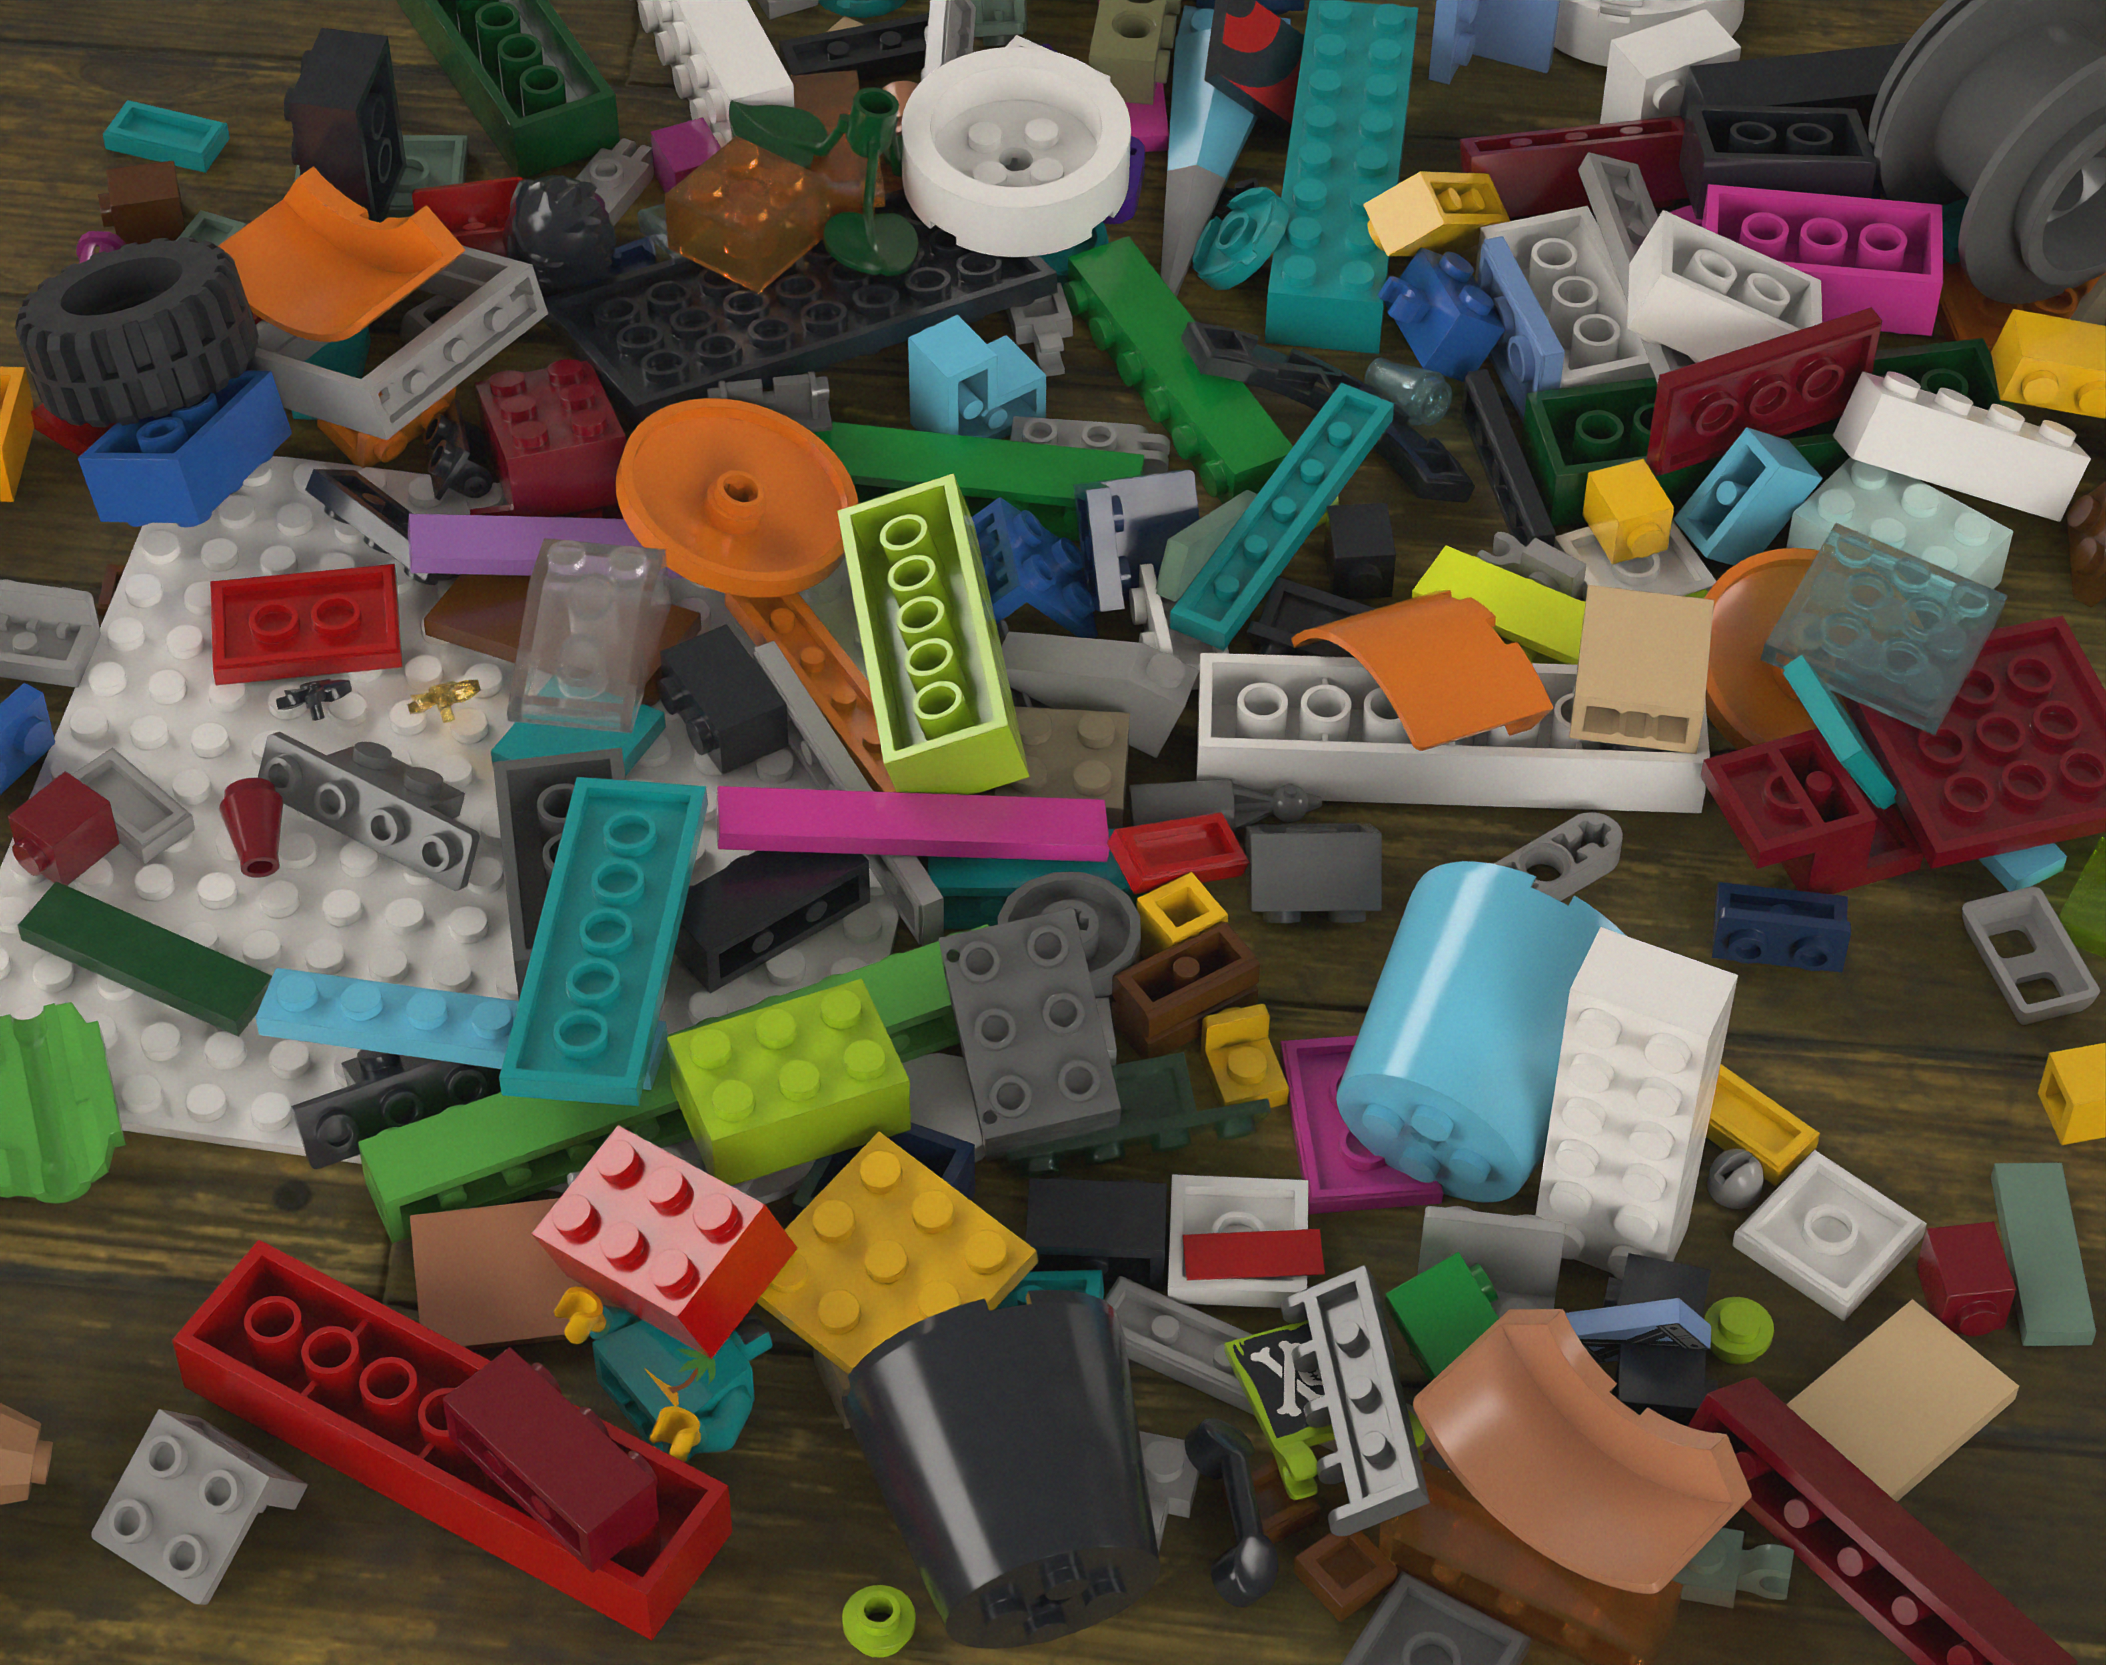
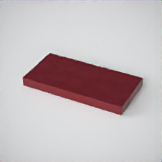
M1870 307L1660 374L1646 459L1647 465L1656 476L1664 475L1725 455L1746 427L1780 437L1842 417L1862 372L1872 374L1882 319Z

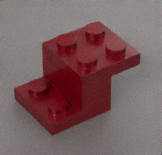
M1818 728L1703 760L1700 777L1755 868L1759 869L1781 862L1798 891L1832 895L1919 870L1921 867L1923 853L1895 806L1892 804L1885 810L1881 807L1877 808L1841 765Z

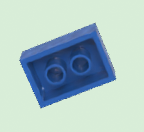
M244 371L238 378L228 380V386L218 393H209L202 397L201 402L188 408L182 406L170 411L171 414L154 419L152 416L139 419L138 423L123 426L121 423H115L78 458L100 521L127 522L128 525L134 527L150 523H177L180 527L188 528L209 520L212 512L230 494L238 491L243 486V481L254 470L273 457V452L292 434L272 371Z

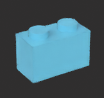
M1746 427L1673 520L1706 558L1736 565L1750 556L1762 553L1793 516V512L1803 504L1823 478L1789 440Z

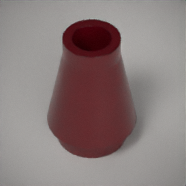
M245 778L231 783L224 790V799L219 805L220 814L240 861L241 872L245 876L252 878L272 875L280 867L278 852L284 801L283 797L276 792L274 784L263 778Z

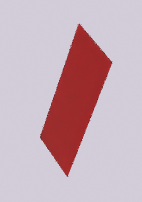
M1320 1229L1182 1235L1187 1281L1325 1275Z

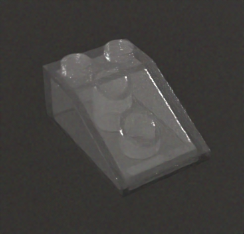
M543 539L529 581L507 708L508 721L632 733L645 692L646 681L671 606L666 549Z

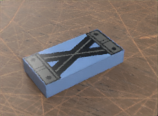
M1680 1298L1565 1313L1579 1340L1597 1363L1617 1361L1620 1342L1703 1350L1710 1349L1711 1325Z

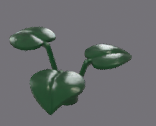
M864 88L859 90L854 95L850 115L845 113L839 115L838 124L829 137L827 129L821 120L808 111L783 105H746L731 100L729 123L737 145L751 161L771 171L781 173H801L807 171L812 165L814 155L820 157L827 156L846 133L851 150L861 157L868 158L862 207L863 214L841 212L832 216L825 224L823 232L824 245L830 255L838 262L852 269L872 275L881 273L884 276H896L904 273L912 266L918 251V237L913 226L905 217L899 214L882 213L874 215L873 210L879 156L883 153V159L891 167L893 175L897 177L902 176V135L897 137L896 134L899 103L894 95L880 88Z

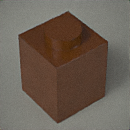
M174 160L106 169L109 193L98 194L103 227L114 226L116 235L126 245L135 242L138 245L150 243L152 239L160 238L176 241L185 230V222Z

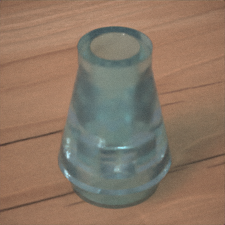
M1379 357L1370 364L1365 374V384L1398 405L1405 413H1408L1410 416L1408 422L1412 425L1425 424L1432 426L1445 416L1450 407L1452 388L1445 382L1443 375L1437 371L1396 363L1384 357Z

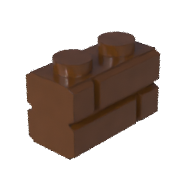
M1221 921L1201 931L1198 937H1189L1113 975L1112 996L1114 1000H1112L1111 1010L1112 1021L1116 1029L1144 1062L1149 1063L1202 1036V1020L1206 1016L1217 1014L1227 1008H1244L1257 1005L1258 987L1256 984L1259 983L1260 963L1256 955L1227 922Z

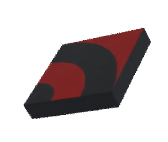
M1215 0L1204 80L1281 133L1292 127L1304 35L1256 0Z

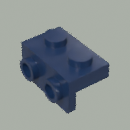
M1718 882L1715 896L1712 958L1735 960L1747 964L1762 963L1797 967L1809 971L1842 972L1851 936V923L1847 921L1848 896Z

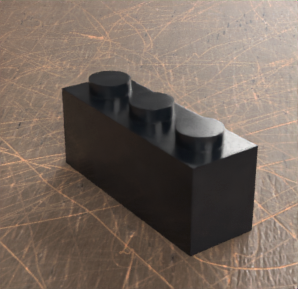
M755 851L749 855L740 856L721 871L696 885L689 886L674 954L711 994L870 903L869 860L863 854Z

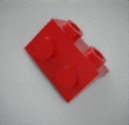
M510 177L414 189L412 191L414 214L427 205L462 246L508 258L503 245L502 234L510 213L511 199L519 180L524 181L522 177Z

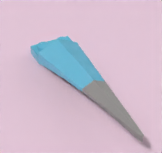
M1186 5L1184 6L1178 35L1175 37L1161 278L1176 297L1192 262L1197 241L1207 226L1235 163L1258 119L1257 116L1204 80L1214 9L1196 8ZM1281 18L1286 23L1291 25V19Z

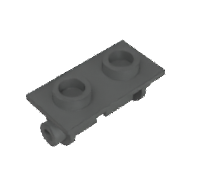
M814 371L803 375L774 377V391L763 392L761 379L727 383L719 381V388L707 389L708 398L731 399L756 404L791 418L811 432L832 430L827 401L829 400L827 376L815 377Z

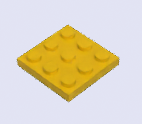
M879 1131L785 1229V1232L797 1246V1250L756 1302L849 1375L853 1368L878 1345L898 1332L930 1316L981 1299L986 1300L989 1311L995 1310L1038 1263L1037 1251Z

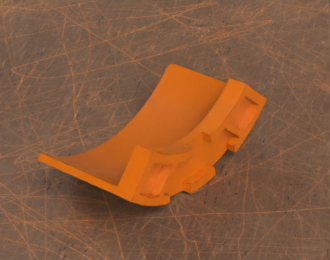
M314 166L295 180L283 200L217 246L233 258L251 312L273 326L294 336L319 342H338L359 333L458 259L466 250L427 205L409 217H388L381 223L369 220L367 209L356 204L337 190Z
M1451 590L1435 591L1304 630L1291 638L1294 648L1328 640L1341 646L1353 655L1383 690L1404 726L1412 746L1419 751L1428 750L1505 726L1509 736L1531 730L1554 709L1537 672L1519 643L1514 642L1506 645L1492 628L1495 627L1496 616L1472 597L1462 600L1452 597Z

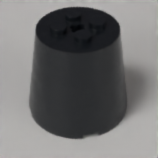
M1034 1290L1027 1293V1305L989 1311L986 1300L981 1299L948 1309L919 1321L885 1340L869 1352L848 1375L852 1389L848 1396L841 1397L846 1418L947 1634L952 1640L962 1645L988 1649L1011 1648L1045 1643L1096 1625L1134 1604L1152 1588L1159 1577L1160 1560L1124 1332L1115 1309L1106 1301L1086 1293L1066 1290Z

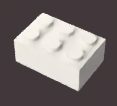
M1664 210L1629 264L1627 329L1634 331L1641 339L1650 344H1663L1684 353L1695 363L1822 323L1820 279Z

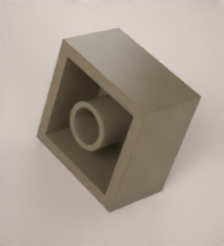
M1015 707L1030 777L996 787L995 796L1105 800L1108 829L1123 828L1128 772L1130 713Z

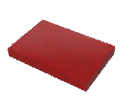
M395 564L210 581L212 660L215 685L403 667Z

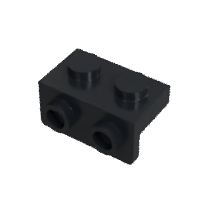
M1277 576L1259 623L1251 621L1247 635L1253 649L1258 651L1257 655L1355 658L1341 646L1328 640L1294 648L1291 638L1304 630L1376 608Z

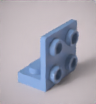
M1436 0L1428 79L1449 85L1459 65L1467 66L1472 54L1547 73L1553 60L1560 0Z

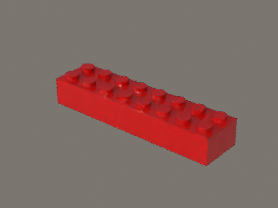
M261 1240L254 1244L172 1339L184 1388L650 1640L654 1639L733 1532L728 1485L601 1419L609 1433L610 1439L626 1454L630 1451L639 1453L654 1470L658 1478L656 1495L659 1520L594 1573L590 1572L449 1439L442 1398L491 1361Z

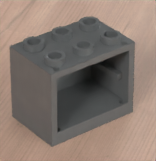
M1074 907L940 937L939 945L942 966L987 1161L1119 1131L1121 1106Z

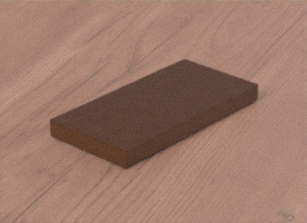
M461 574L424 618L425 635L643 705L653 693L657 681L662 678L660 652L696 637L702 629L701 613L587 577Z

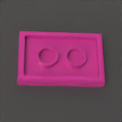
M1358 1036L1281 1041L1280 1059L1282 1071L1289 1087L1288 1105L1302 1180H1308V1214L1442 1203L1443 1189L1438 1181L1434 1180L1430 1183L1421 1182L1385 1164V1158L1372 1154L1353 1135L1343 1121L1337 1106L1336 1096Z

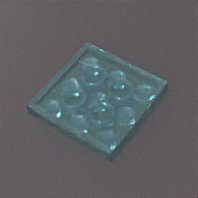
M1835 523L1765 642L1760 660L1784 670V666L1800 655H1803L1830 690L1936 735L1999 619L2008 595Z

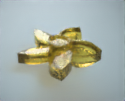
M453 680L428 688V693L410 695L412 702L408 703L407 706L410 714H419L437 705L443 723L455 720L451 705L471 699L481 691L478 680H464L460 682Z

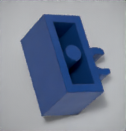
M1420 247L1401 277H1389L1378 293V296L1384 300L1389 309L1388 314L1395 319L1422 368L1465 382L1467 372L1479 369L1506 329L1492 308L1494 301L1487 293L1481 290L1472 275L1474 269L1467 260L1453 252L1447 251L1442 255Z

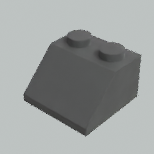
M1253 823L1245 826L1244 848L1245 855L1250 862L1246 868L1247 902L1251 911H1263V922H1300L1301 911H1327V921L1363 922L1366 921V911H1382V833L1371 823Z

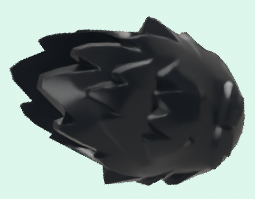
M547 175L536 181L531 179L519 180L510 202V213L502 234L503 245L508 258L532 264L542 294L552 296L581 287L588 280L609 279L612 276L609 265L612 263L611 257L615 253L617 238L614 233V226L609 219V213L605 210V202L595 192L597 187L591 182H581L580 180L563 175Z

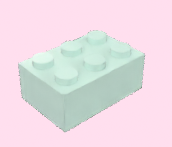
M1850 457L1793 512L1786 548H1804L1828 552L1855 562L1883 580L1905 602L1921 627L1926 642L1946 639L2001 582L2013 530L1919 479L1857 461Z

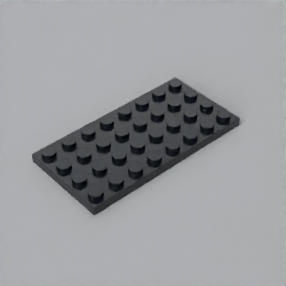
M903 188L874 197L873 205L874 215L882 213L899 214L909 221L917 233L918 251L915 261L902 274L884 276L881 273L877 275L864 273L838 262L827 251L823 242L826 222L832 216L841 212L863 214V201L545 297L543 299L548 315L542 318V320L580 362L587 361L593 366L604 390L638 426L648 416L664 407L682 401L708 398L707 389L719 388V381L727 383L761 379L762 388L767 389L773 386L774 377L801 375L813 371L814 373L827 369L830 365L857 356L874 355L882 348L907 341L908 337L955 315H959L965 323H973L983 319L986 315L1011 307L1030 305L1036 299L1058 293L1057 272L1039 256H994L956 245V236L942 230L937 225L930 229L919 219L911 208Z

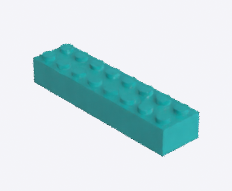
M1310 0L1281 196V199L1288 204L1289 219L1285 233L1273 252L1267 295L1265 343L1379 354L1385 302L1379 298L1378 293L1388 280L1391 256H1387L1385 251L1379 249L1372 240L1367 226L1370 218L1363 204L1396 186L1400 181L1418 19L1417 7H1405L1390 3L1349 2L1344 0Z

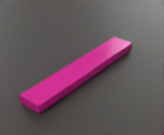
M717 787V847L724 850L1107 862L1110 850L1107 845L1109 832L1105 800Z

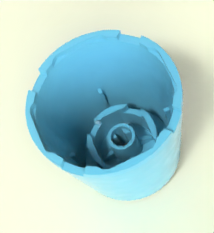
M1467 861L1447 863L1429 870L1421 877L1412 891L1339 1085L1336 1100L1339 1113L1353 1135L1372 1154L1384 1157L1385 1164L1421 1182L1430 1183L1434 1180L1438 1181L1442 1185L1443 1194L1475 1202H1497L1514 1196L1544 1159L1570 988L1600 927L1622 935L1625 934L1603 914L1575 895L1568 906L1550 895L1532 888L1536 876L1501 865Z

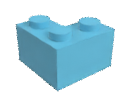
M955 315L908 337L910 423L917 431L1002 439L1011 435L1014 416L1046 418V374L1007 335L986 344L959 315Z

